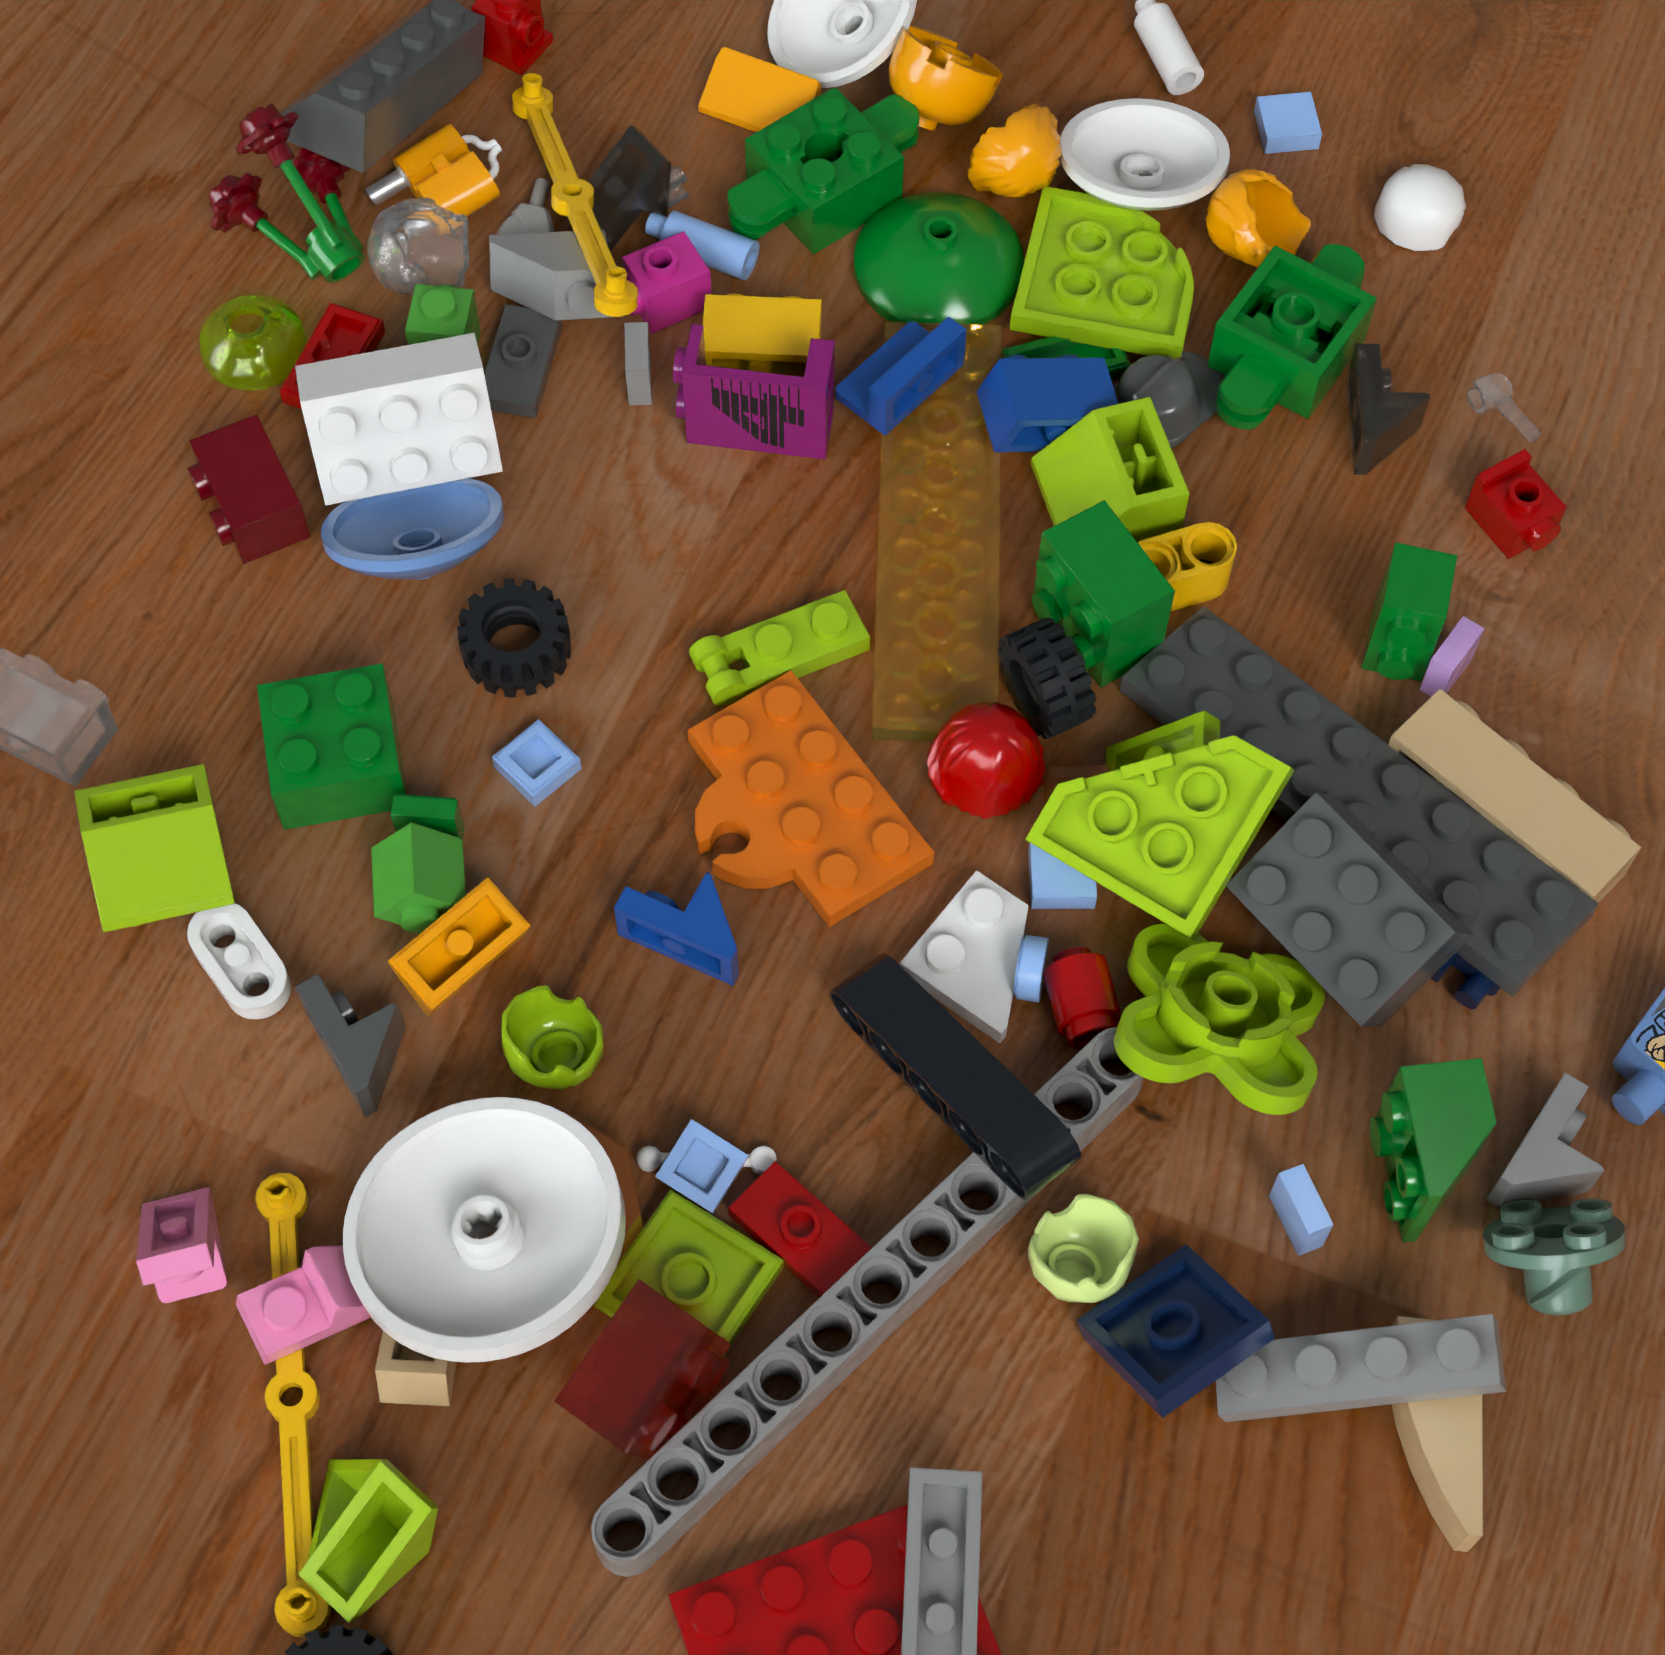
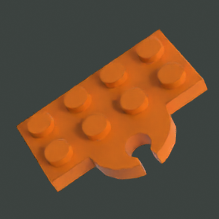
M792 670L688 729V743L717 779L704 791L695 809V845L698 854L710 851L715 840L727 833L738 834L748 842L747 847L743 851L736 854H720L712 861V873L721 880L744 889H770L793 880L826 925L831 927L933 865L935 852Z

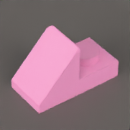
M209 1187L142 1204L136 1263L143 1286L154 1283L162 1303H170L223 1289L227 1285L221 1241L213 1198Z
M343 1245L318 1246L305 1250L301 1268L237 1295L236 1306L264 1365L371 1318L350 1281L345 1266Z

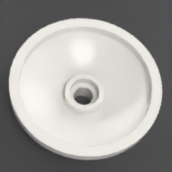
M774 0L769 15L767 31L771 54L778 66L820 81L821 88H832L851 83L876 69L893 53L903 28L908 29L917 0Z
M1119 99L1089 107L1068 122L1060 139L1062 147L1061 164L1067 175L1078 186L1101 201L1134 210H1167L1197 201L1216 189L1223 181L1230 159L1228 141L1222 131L1212 121L1184 106L1154 99Z

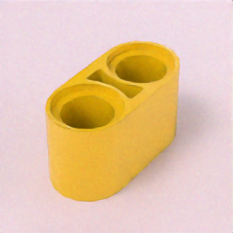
M1212 522L1198 523L1138 542L1175 590L1171 612L1213 600L1222 595L1227 589L1237 543L1230 530L1221 524ZM1201 559L1208 560V561H1211L1212 564L1203 563V562H1200L1199 560H1201Z

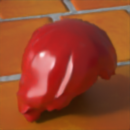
M984 701L969 704L953 714L940 728L927 754V777L931 779V786L943 804L955 806L961 812H969L970 816H979L982 819H989L992 816H1003L1009 814L1010 811L1019 810L1021 805L1030 804L1032 796L1044 784L1043 777L1046 771L1043 758L1044 748L1027 719L1012 707L998 702L987 703Z

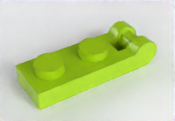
M843 590L723 637L718 635L706 636L696 641L690 647L689 655L697 671L705 672L708 678L705 687L714 705L726 706L735 703L790 670L799 678L870 650L871 637L846 590ZM742 660L745 669L737 671L730 669L728 664Z

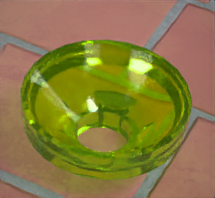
M257 294L242 295L219 305L206 318L199 336L201 356L207 371L212 377L225 386L248 391L266 389L286 380L307 344L305 330L296 312L280 299ZM244 314H256L264 319L261 327L251 333H238L231 329L233 321Z

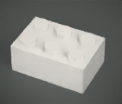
M475 333L295 366L301 408L325 506L503 472L483 365Z

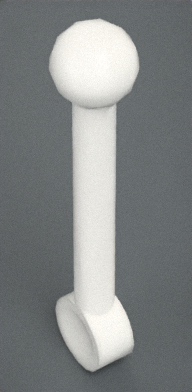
M645 1146L638 1151L636 1163L643 1171L653 1172L663 1165L670 1152H660L654 1146ZM767 1146L757 1147L751 1154H748L749 1158L743 1167H751L754 1173L761 1175L775 1161L777 1162L776 1153Z

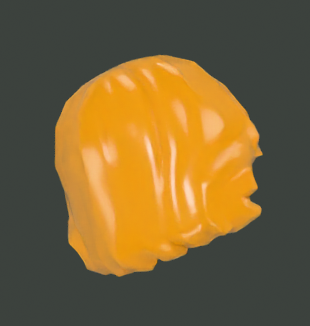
M1032 104L1029 107L1025 106L1021 110L1014 112L1007 119L1005 126L990 127L986 133L981 135L979 143L972 149L973 153L970 155V167L968 169V180L976 188L977 192L991 191L1004 197H1024L1027 194L1035 193L1037 190L1047 187L1051 183L1056 169L1060 165L1059 158L1062 153V147L1060 144L1061 136L1057 133L1058 120L1048 107H1039L1038 104Z
M1245 169L1230 174L1212 193L1207 208L1208 214L1205 218L1209 237L1220 250L1233 258L1257 268L1275 245L1296 256L1298 247L1305 239L1311 227V220L1303 215L1294 203L1293 193L1276 179V175L1257 169Z

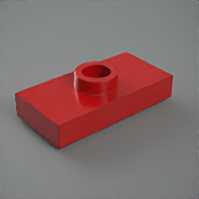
M330 303L279 390L282 403L302 409L295 366L375 351L386 332L383 319Z
M776 1161L728 1207L729 1216L765 1249L783 1259L784 1266L819 1298L872 1249L870 1245Z

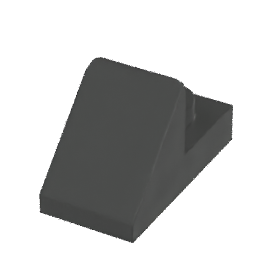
M319 974L296 985L295 989L306 1015L364 1117L376 1112L405 1031V1024L398 1004H389L373 1014L358 1020L344 992L339 990L330 995Z

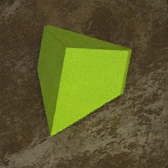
M329 1459L308 1560L298 1575L348 1623L356 1621L429 1553L439 1507L387 1459Z

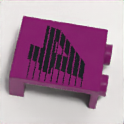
M691 324L687 348L677 347L673 367V382L679 384L676 399V418L685 419L687 443L826 460L834 415L835 341L811 338L804 377L707 366L705 360L704 325Z

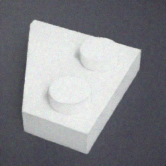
M976 870L903 958L900 966L933 998L998 1043H1001L1006 1037L1021 939L1024 936L1029 905Z

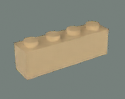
M1441 689L1429 698L1390 738L1389 747L1400 753L1598 903L1626 875L1641 849V846L1631 839L1623 826L1614 820L1601 816L1580 799L1578 793L1571 785L1563 780L1554 779L1530 760L1526 751L1519 744L1502 738L1480 720L1473 708L1462 701H1455Z

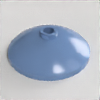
M466 478L343 502L324 520L321 527V538L327 555L351 571L392 580H420L446 572L482 550L499 531L503 524L505 513L502 498L492 486L476 479Z

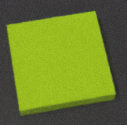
M670 1189L616 1266L608 1285L594 1303V1307L709 1379L783 1270L784 1260Z

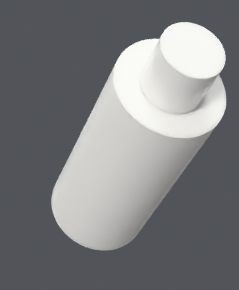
M1137 0L1134 8L1138 15L1135 18L1134 27L1166 88L1173 95H1181L1192 91L1202 82L1204 70L1170 7L1165 3H1157L1156 0Z

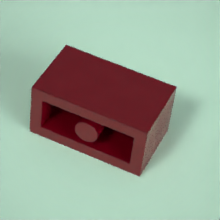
M257 414L189 440L197 464L187 467L196 492L201 501L212 497L217 510L211 511L208 514L222 546L234 543L243 564L311 538L301 503Z

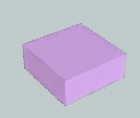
M1463 616L1431 658L1419 690L1430 697L1439 689L1447 694L1471 662L1485 628Z

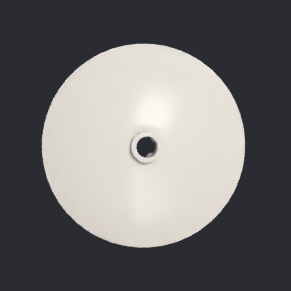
M491 1097L467 1100L446 1106L416 1120L388 1141L365 1168L353 1190L345 1214L343 1227L345 1266L350 1281L366 1311L374 1322L398 1343L415 1352L446 1361L468 1363L505 1359L530 1351L554 1339L577 1322L598 1300L608 1285L622 1252L626 1225L625 1203L615 1170L604 1148L591 1132L566 1113L536 1101L520 1098Z

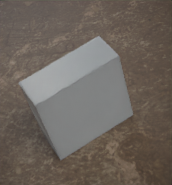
M648 322L624 323L625 374L628 404L652 405L651 353Z

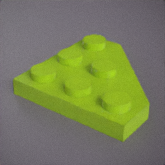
M1235 735L1211 741L1208 745L1175 754L1167 753L1120 766V769L1088 778L1081 777L1057 784L1025 840L1189 938L1195 939L1292 776L1294 769Z

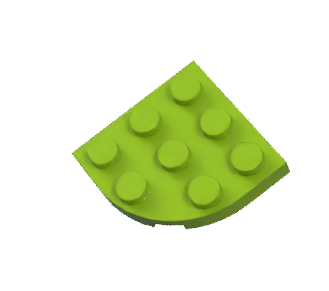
M1047 186L1042 189L1011 313L1010 330L1045 337L1070 339L1069 341L1109 349L1113 347L1122 349V351L1147 356L1162 355L1173 359L1181 357L1194 294L1191 266L1182 247L1176 250L1173 244L1160 232L1161 224L1143 211L1118 207L1101 201L1087 193Z

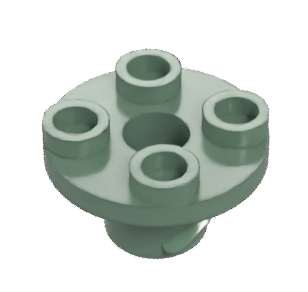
M1595 1198L1575 1201L1570 1204V1207L1542 1208V1204L1535 1200L1520 1199L1508 1201L1500 1206L1501 1218L1491 1222L1483 1231L1484 1252L1491 1260L1505 1266L1523 1269L1527 1304L1537 1312L1556 1316L1574 1314L1587 1308L1593 1300L1591 1266L1614 1258L1626 1246L1625 1226L1620 1219L1613 1216L1612 1203Z

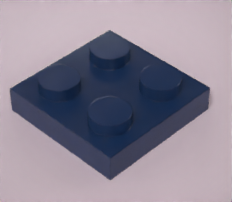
M1187 1244L1076 1320L1081 1335L1086 1342L1162 1418L1275 1339L1270 1320Z

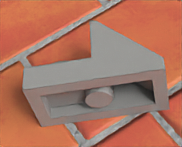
M1566 1072L1564 1073L1486 1201L1496 1207H1500L1502 1204L1513 1200L1529 1199L1541 1201L1578 1195L1591 1190L1604 1172V1168L1569 1146L1588 1116L1576 1107L1589 1086Z

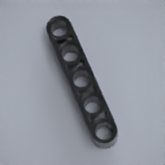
M880 954L829 992L834 1006L847 1025L1019 1198L1027 1200L1082 1158L1077 1142L1061 1120L888 954Z

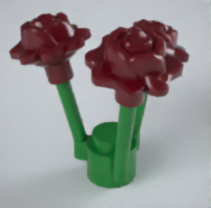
M272 103L268 104L266 108L259 107L251 114H247L239 123L242 138L235 150L238 154H247L251 151L255 154H267L275 168L281 167L287 181L291 183L294 191L298 194L317 225L306 237L305 241L309 246L306 253L268 221V214L258 207L260 199L259 188L262 179L257 175L252 176L250 173L244 174L241 178L228 175L221 179L218 186L210 190L209 206L214 213L211 227L216 231L221 230L226 233L234 226L244 223L253 232L260 230L299 262L311 280L316 279L322 274L328 283L338 282L357 270L365 259L364 254L361 252L364 246L352 231L339 201L341 191L337 183L345 178L344 173L351 168L305 148H301L298 156L295 157L286 141L291 133L290 128L293 127L299 117L297 113L290 112L282 116ZM311 192H317L320 201L328 205L335 223L328 220Z

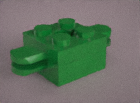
M834 87L745 139L746 180L728 191V216L731 228L737 234L757 240L784 224L814 255L866 224L880 209L902 198L904 156L902 153L918 144V109L902 96L893 94L860 112Z
M1327 244L1315 254L1310 262H1307L1275 245L1217 321L1207 366L1225 375L1219 383V390L1216 396V411L1220 418L1228 425L1239 429H1255L1264 422L1277 403L1306 419H1309L1365 342L1376 305L1377 297L1360 289L1364 277L1365 264L1357 252L1350 247L1340 244Z

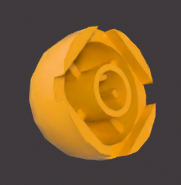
M909 26L908 29L903 28L889 64V83L894 94L902 96L905 100L916 106L919 112V126L934 131L938 123L958 126L971 122L985 110L993 98L1003 73L997 66L974 52L971 58L964 52L956 49L959 43L929 30Z

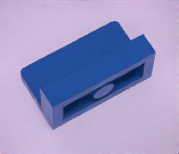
M949 316L931 332H928L914 321L908 322L836 386L835 398L886 436L964 365L967 329Z

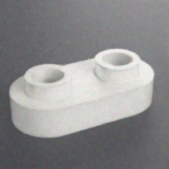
M232 904L194 914L187 929L188 942L195 957L231 1009L247 1019H264L280 1011L289 999L291 981L282 960L248 912L240 905ZM226 935L235 937L233 943L228 947H215V943L219 938ZM257 983L269 984L267 991L262 995H248L253 985Z

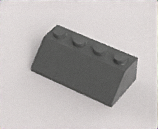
M433 0L392 24L280 111L282 116L290 112H296L299 116L293 127L290 128L291 133L287 141L364 173L482 75L485 16L470 11L453 0Z

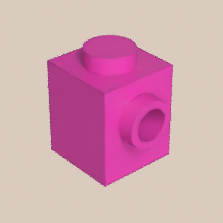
M684 231L622 257L623 268L627 272L626 280L632 282L638 289V306L630 315L635 316L639 314L643 322H648V329L651 334L704 311L705 294H712L711 272Z

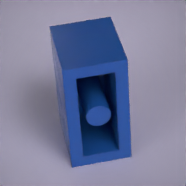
M1072 354L1057 358H1027L1023 355H1013L999 359L976 391L994 452L1041 451L1092 410L1119 404L1105 359L1079 358L1077 355Z

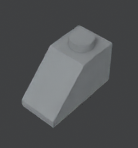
M601 230V232H602V234H603V236H604V239H605V241H606V243H607L605 231H604V230ZM574 231L489 235L490 286L492 291L553 320L612 318V316L598 312L594 307V287L596 283Z

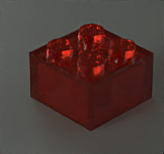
M638 1279L554 1402L623 1452L649 1460L689 1422V1419L684 1417L683 1414L697 1393L701 1392L706 1396L718 1384L730 1362L723 1355L731 1343Z

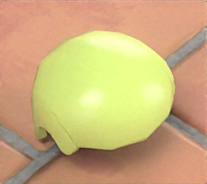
M1078 1194L1064 1210L1054 1214L1046 1211L1034 1229V1235L1030 1239L1028 1259L1034 1277L1057 1299L1066 1302L1095 1303L1112 1296L1124 1285L1135 1259L1139 1238L1133 1218L1116 1202L1091 1194Z

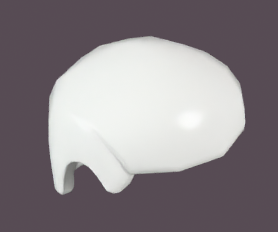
M1413 164L1410 167L1404 166L1395 172L1385 183L1375 206L1374 218L1379 231L1395 245L1414 251L1442 248L1454 230L1459 227L1463 218L1464 210L1466 209L1463 187L1446 170L1427 164Z

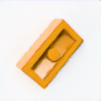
M722 47L715 59L700 99L698 112L758 132L820 96L821 84L820 81L730 48Z
M487 877L389 959L387 963L418 1006L430 1017L523 938L531 925Z

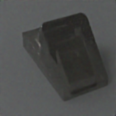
M632 125L629 126L588 181L594 188V207L592 211L600 229L605 231L610 252L642 210L650 214L655 212L665 217L668 212L671 162L638 128Z
M1356 343L1346 377L1354 475H1366L1420 428L1430 400V394L1391 392V370L1381 366L1380 344Z

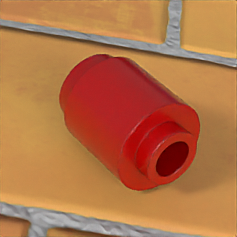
M1073 947L1056 954L1053 957V963L1043 972L1058 1033L1066 1037L1070 1048L1082 1050L1096 1035L1108 1028L1118 1026L1117 1023L1122 1016L1107 959L1104 955L1091 953L1090 949L1086 947Z

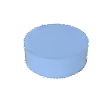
M1025 935V938L1022 937L1013 995L1016 996V999L1039 1003L1044 981L1043 972L1046 968L1049 938Z

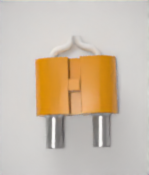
M448 123L395 156L392 160L396 170L366 188V192L377 206L408 187L418 201L424 204L423 207L393 225L403 242L434 223L442 231H445L500 196L499 189L493 179L499 172V163L496 156L502 149L495 139L485 142L474 135H464L461 137L453 125ZM467 143H472L482 150H490L488 153V161L491 166L489 172L473 151H469Z

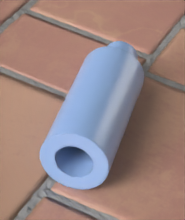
M676 210L672 211L668 217L655 212L649 215L645 225L646 234L659 238L661 241L684 231L707 267L743 281L747 280L751 275L759 255L760 245L758 241Z

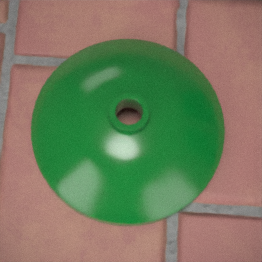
M949 192L913 194L886 205L876 212L865 224L858 236L854 250L855 279L867 303L882 317L900 327H904L908 322L914 321L928 332L933 331L948 316L966 328V331L978 328L995 319L1015 298L1024 265V255L1020 239L1011 224L999 212L977 199Z

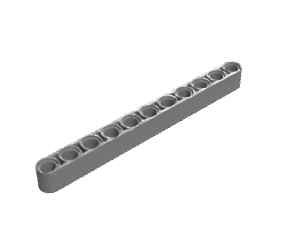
M1117 1027L1108 1028L1096 1035L1034 1094L1066 1126L1077 1142L1080 1151L1136 1099L1142 1089L1144 1078L1133 1071L1122 1076L1112 1075L1105 1071L1100 1064L1110 1059L1121 1060L1114 1047V1034ZM1065 1102L1076 1103L1084 1109L1087 1115L1077 1120L1065 1119L1057 1113L1054 1107ZM973 1152L599 1507L593 1517L591 1532L597 1556L603 1566L613 1574L624 1577L639 1575L649 1569L1043 1188L1027 1200L1019 1198ZM977 1190L988 1194L995 1204L986 1210L978 1211L965 1206L960 1197L968 1191ZM930 1235L942 1240L947 1246V1250L939 1256L928 1257L916 1252L911 1244L921 1236ZM883 1281L893 1285L899 1292V1295L890 1303L878 1304L867 1299L862 1291L872 1282ZM836 1328L846 1333L850 1342L840 1351L828 1352L817 1347L812 1339L823 1329ZM785 1375L796 1380L801 1388L792 1398L779 1401L767 1396L762 1387L772 1377ZM735 1423L747 1429L750 1436L746 1443L738 1449L725 1450L712 1442L711 1437L715 1430L723 1424ZM676 1472L689 1473L698 1482L697 1488L692 1495L686 1499L676 1501L668 1499L660 1493V1484L667 1476ZM622 1522L637 1523L646 1531L640 1545L630 1551H617L606 1543L612 1528Z

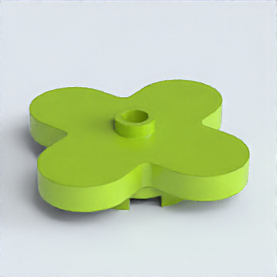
M1156 924L1143 929L1137 935L1127 960V970L1131 980L1145 997L1132 1002L1125 1008L1116 1028L1114 1047L1121 1061L1139 1076L1159 1083H1178L1206 1072L1212 1073L1238 1101L1261 1113L1285 1115L1299 1110L1306 1103L1314 1087L1318 1071L1313 1056L1296 1036L1310 1030L1325 1001V991L1320 983L1297 960L1278 954L1260 955L1252 952L1250 958L1244 959L1235 954L1220 952L1223 945L1221 942H1208L1200 934H1197L1196 938L1192 939L1167 924Z

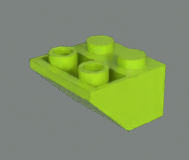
M1151 397L1092 410L1031 458L1032 470L1054 526L1105 500L1137 542L1183 527L1190 493Z
M204 764L74 791L82 840L103 932L140 926L145 923L235 904Z

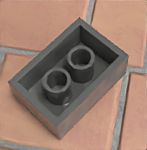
M1315 792L1226 885L1361 1027H1382L1474 935L1337 797Z

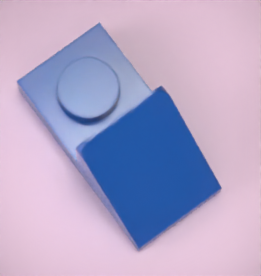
M709 872L704 875L685 911H681L673 900L661 893L647 891L643 894L627 886L625 887L614 906L619 936L729 985H734L739 976L737 947Z

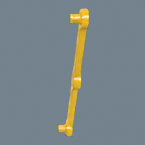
M536 73L525 74L522 77L523 87L516 89L512 94V111L515 115L528 121L554 183L551 187L552 208L560 215L568 216L595 280L594 307L598 312L607 316L622 317L629 315L638 306V289L632 282L626 280V270L616 266L592 211L594 207V188L589 182L578 178L551 116L553 112V94L550 90L542 87L541 75Z
M279 1172L270 1175L261 1182L256 1192L255 1201L257 1208L263 1218L269 1222L272 1280L300 1268L297 1221L306 1212L309 1197L302 1181L290 1173ZM304 1348L276 1360L277 1375L267 1385L264 1398L268 1410L279 1422L287 1585L276 1598L274 1611L278 1623L287 1633L295 1637L306 1638L305 1634L316 1629L321 1631L326 1626L332 1607L298 1575L308 1560L314 1532L308 1420L315 1415L320 1404L318 1386L311 1376L305 1372ZM291 1387L302 1389L303 1397L297 1405L286 1406L282 1404L281 1398L284 1391Z

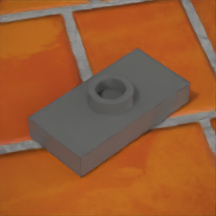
M505 304L484 373L491 411L537 418L562 331V320H553L530 308Z

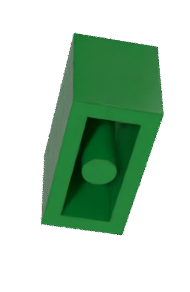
M1395 542L1372 609L1361 669L1378 672L1392 680L1411 679L1422 682L1447 617L1458 555Z

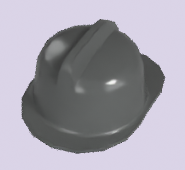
M1182 351V356L1175 359L1162 355L1140 358L1127 367L1119 382L1113 387L1119 404L1151 397L1172 449L1183 442L1192 432L1217 412L1216 396L1223 376L1220 372L1207 366V359L1196 353Z

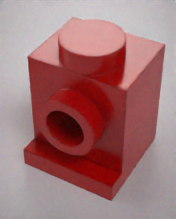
M477 0L471 6L473 12L485 16L483 56L522 76L553 42V33L544 29V18L542 17L540 0Z
M1526 449L1477 474L1465 505L1466 511L1507 559L1516 556L1528 548L1532 551H1538L1550 544L1561 531L1559 524L1567 508L1530 465L1532 456Z

